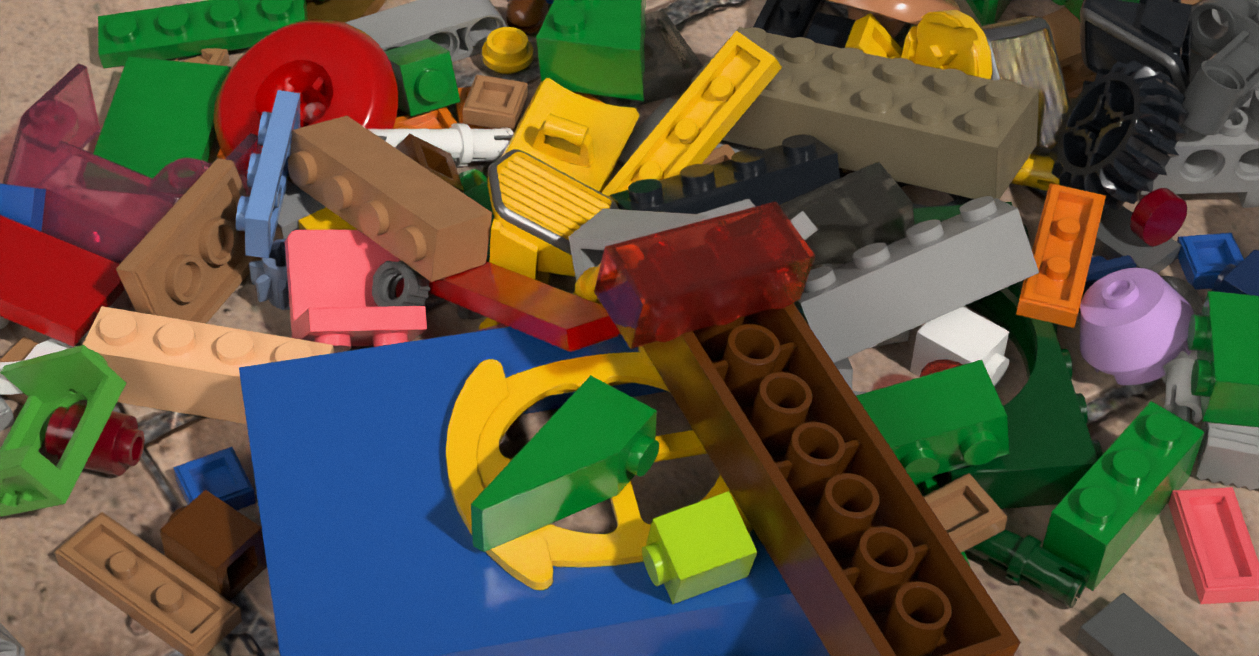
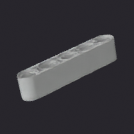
M417 0L345 22L371 36L384 51L430 39L450 51L452 62L482 53V46L487 41L488 35L495 29L506 27L505 20L490 0Z

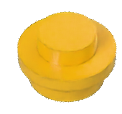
M501 27L493 30L488 35L487 41L482 46V60L488 68L496 72L513 74L527 68L532 63L533 46L522 30L514 27Z

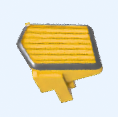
M512 148L511 151L488 167V190L494 215L491 227L489 262L550 285L552 273L575 277L569 236L603 208H619L610 197L522 150Z

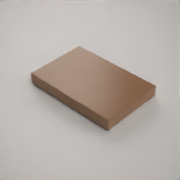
M217 158L116 268L136 312L206 324L250 273L249 263L261 261L262 258L246 256L245 231L236 230V213L239 199L241 196L248 197L232 160Z

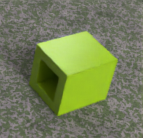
M729 491L653 518L646 546L642 547L643 561L650 579L655 586L665 585L672 604L748 577L757 555L754 543Z

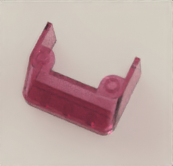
M78 63L22 115L2 184L46 189L42 232L121 264L212 164L199 159L181 158L166 165L152 179L83 150L101 131L87 66ZM252 133L225 159L234 162L247 195V173L251 154H261L262 152L261 145L258 144V136Z

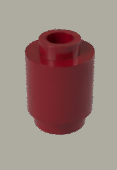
M74 404L70 408L60 406L54 411L49 420L45 436V447L50 455L58 456V459H61L87 405ZM112 411L84 469L121 476L129 466H135L142 456L145 443L144 432L138 430L137 419L132 415Z

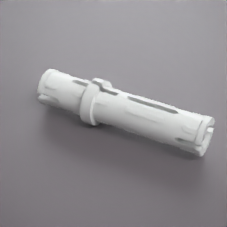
M453 123L449 129H368L395 148L410 133L450 153L456 167L468 166L467 163L474 161L498 160L502 157L510 140H504V138H512L514 134L512 129L508 127H502L501 129H471L464 123Z

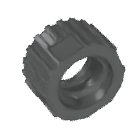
M386 261L380 265L373 276L372 296L378 307L424 306L429 296L428 291H430L428 283L430 282L403 261ZM404 278L403 293L397 298L396 286Z

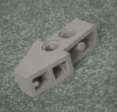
M1254 90L1249 107H1241L1225 122L1220 132L1216 135L1198 133L1182 123L1180 126L1187 134L1176 143L1175 150L1179 156L1170 158L1165 166L1167 175H1158L1154 180L1152 191L1168 188L1175 194L1237 193L1242 208L1259 207V90ZM1140 191V195H1147L1148 193H1150L1147 191Z

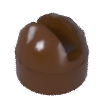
M509 0L506 8L508 26L520 29L526 35L536 33L541 29L549 10L547 1Z

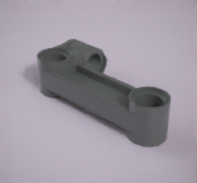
M1204 0L1192 11V33L1201 44L1217 53L1211 60H1205L1201 63L1183 94L1185 100L1182 107L1189 113L1183 124L1204 135L1218 134L1225 122L1253 96L1254 90H1259V3L1254 0ZM1212 9L1221 11L1226 16L1228 27L1219 25L1215 21Z

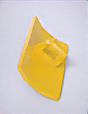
M546 78L540 82L503 155L511 151L512 148L522 150L589 187L602 192L639 118V113L632 107H619L588 99L564 88L552 79Z

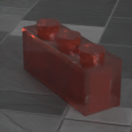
M775 201L605 246L594 293L630 349L656 341L668 342L687 332L715 324L727 325L739 317L770 308L782 309L801 299L816 255Z

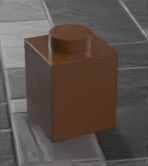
M204 490L187 506L177 509L160 529L165 556L229 601L267 568L262 527L207 490Z

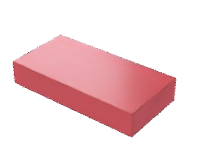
M1233 487L1173 490L1168 505L1200 605L1259 601V561Z

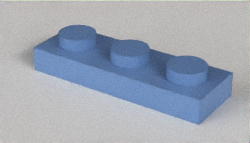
M278 90L272 113L263 111L261 115L258 144L263 146L261 154H251L247 173V186L252 187L250 197H240L236 213V230L245 231L246 256L267 259L270 256L289 179L288 159L291 152L292 130L300 128V93Z

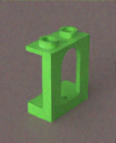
M85 345L5 365L1 371V374L26 394L28 398L0 448V517L66 503L126 385V382L108 366L103 356L88 349ZM87 400L85 412L57 466H55L38 452L45 439L49 420L58 407L69 408L74 403Z

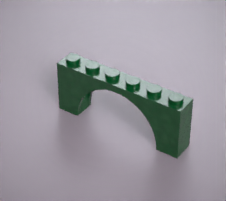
M962 205L879 211L874 244L885 243L889 245L907 237L906 231L918 223L934 219L942 222L960 214L959 208ZM1023 224L1024 229H1025V232H1026L1027 237H1028V240H1029L1028 229H1027L1026 225ZM1024 280L965 305L1009 331L1008 337L1020 353L1026 368L1027 383L1011 401L1003 406L1007 414L1010 454L994 458L983 465H969L935 475L941 488L969 473L1000 509L1059 504L1103 455L1099 441L1091 440L1087 428L1088 411L1086 400L1082 393L1076 394L1072 384L1071 356L1067 349L1060 348L1057 339L1058 325L1016 315Z

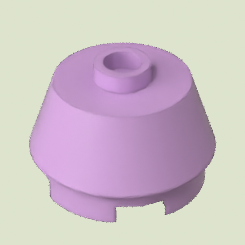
M1127 268L1110 273L1096 281L1082 297L1080 304L1081 355L1089 365L1094 367L1097 373L1100 370L1103 373L1114 375L1117 384L1138 385L1157 380L1166 375L1163 366L1175 359L1181 351L1186 352L1188 356L1192 352V350L1188 349L1187 339L1189 322L1194 311L1191 305L1174 288L1152 270Z

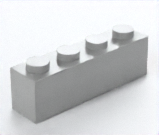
M991 196L976 198L963 204L959 208L960 214L942 222L934 219L918 223L906 231L907 237L892 244L875 243L865 246L852 255L853 261L832 269L830 266H824L810 270L799 277L798 281L800 284L785 291L833 363H836L1038 274L1039 270L1018 208L997 198L994 199Z

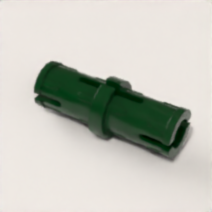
M1006 529L965 550L1006 572L1007 580L1017 585L1023 581L1049 594L1069 608H1073L1077 603V598L1075 597H1081L1091 573L1040 547L1041 540L1031 535L1023 538Z

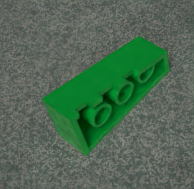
M554 0L536 37L541 82L546 78H550L572 92L644 101L646 0Z

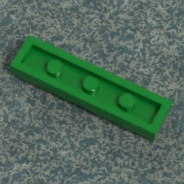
M208 0L98 16V55L103 68L125 66L128 56L167 60L201 55V50L206 48L228 49V51L250 48L281 27L308 20L306 0Z

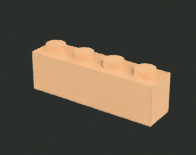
M103 306L83 343L88 349L103 356L108 366L126 382L117 402L247 424L239 367L334 353V347L331 344Z

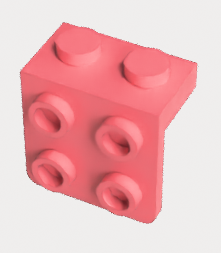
M294 230L287 236L285 240L292 338L331 344L334 347V353L350 350L351 346L377 347L410 342L427 330L425 306L378 307L374 302L372 285L376 270L386 261L399 262L401 260L359 230ZM404 278L396 286L397 298L403 293Z

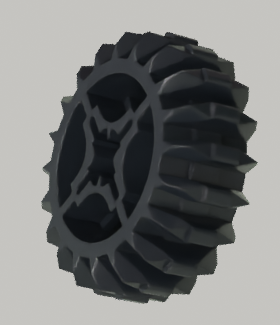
M1133 60L1125 64L1117 61L1110 70L1100 68L1095 81L1084 80L1082 92L1077 97H1070L1071 106L1067 113L1059 115L1062 120L1061 127L1051 136L1057 142V145L1049 154V157L1055 161L1051 173L1059 178V185L1105 195L1103 208L1110 207L1118 210L1124 202L1135 204L1141 190L1152 192L1154 180L1158 175H1167L1165 166L1170 158L1179 156L1175 146L1187 134L1180 125L1187 119L1189 114L1182 107L1185 96L1178 91L1177 84L1170 81L1168 75L1156 68L1153 69L1145 63L1140 64Z

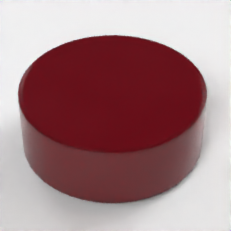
M1168 188L1156 189L1144 196L1136 205L1130 221L1131 231L1147 245L1158 246L1165 243L1183 225L1187 216V204Z

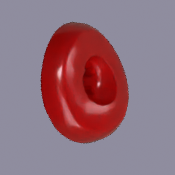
M310 19L281 27L246 51L233 65L224 79L214 108V128L219 147L225 159L232 160L238 174L247 180L251 154H261L263 148L262 145L258 144L261 115L263 111L272 113L278 90L300 93V128L348 116L366 129H393L398 110V86L391 62L381 46L371 36L344 22Z

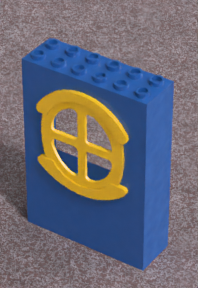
M626 309L616 310L620 312L621 334L572 352L512 327H503L239 367L280 656L830 655L721 475H719L715 485L701 501L729 491L754 543L757 555L748 577L672 604L665 585L655 586L646 570L642 556V547L646 546L651 525L645 523L641 518L631 481L617 496L610 498L617 522L616 530L611 533H583L549 524L486 552H482L473 546L471 503L512 460L501 454L499 445L504 434L518 416L560 409L590 375L631 397L670 392L625 319ZM693 430L655 436V440L659 442V451L654 462L707 454Z

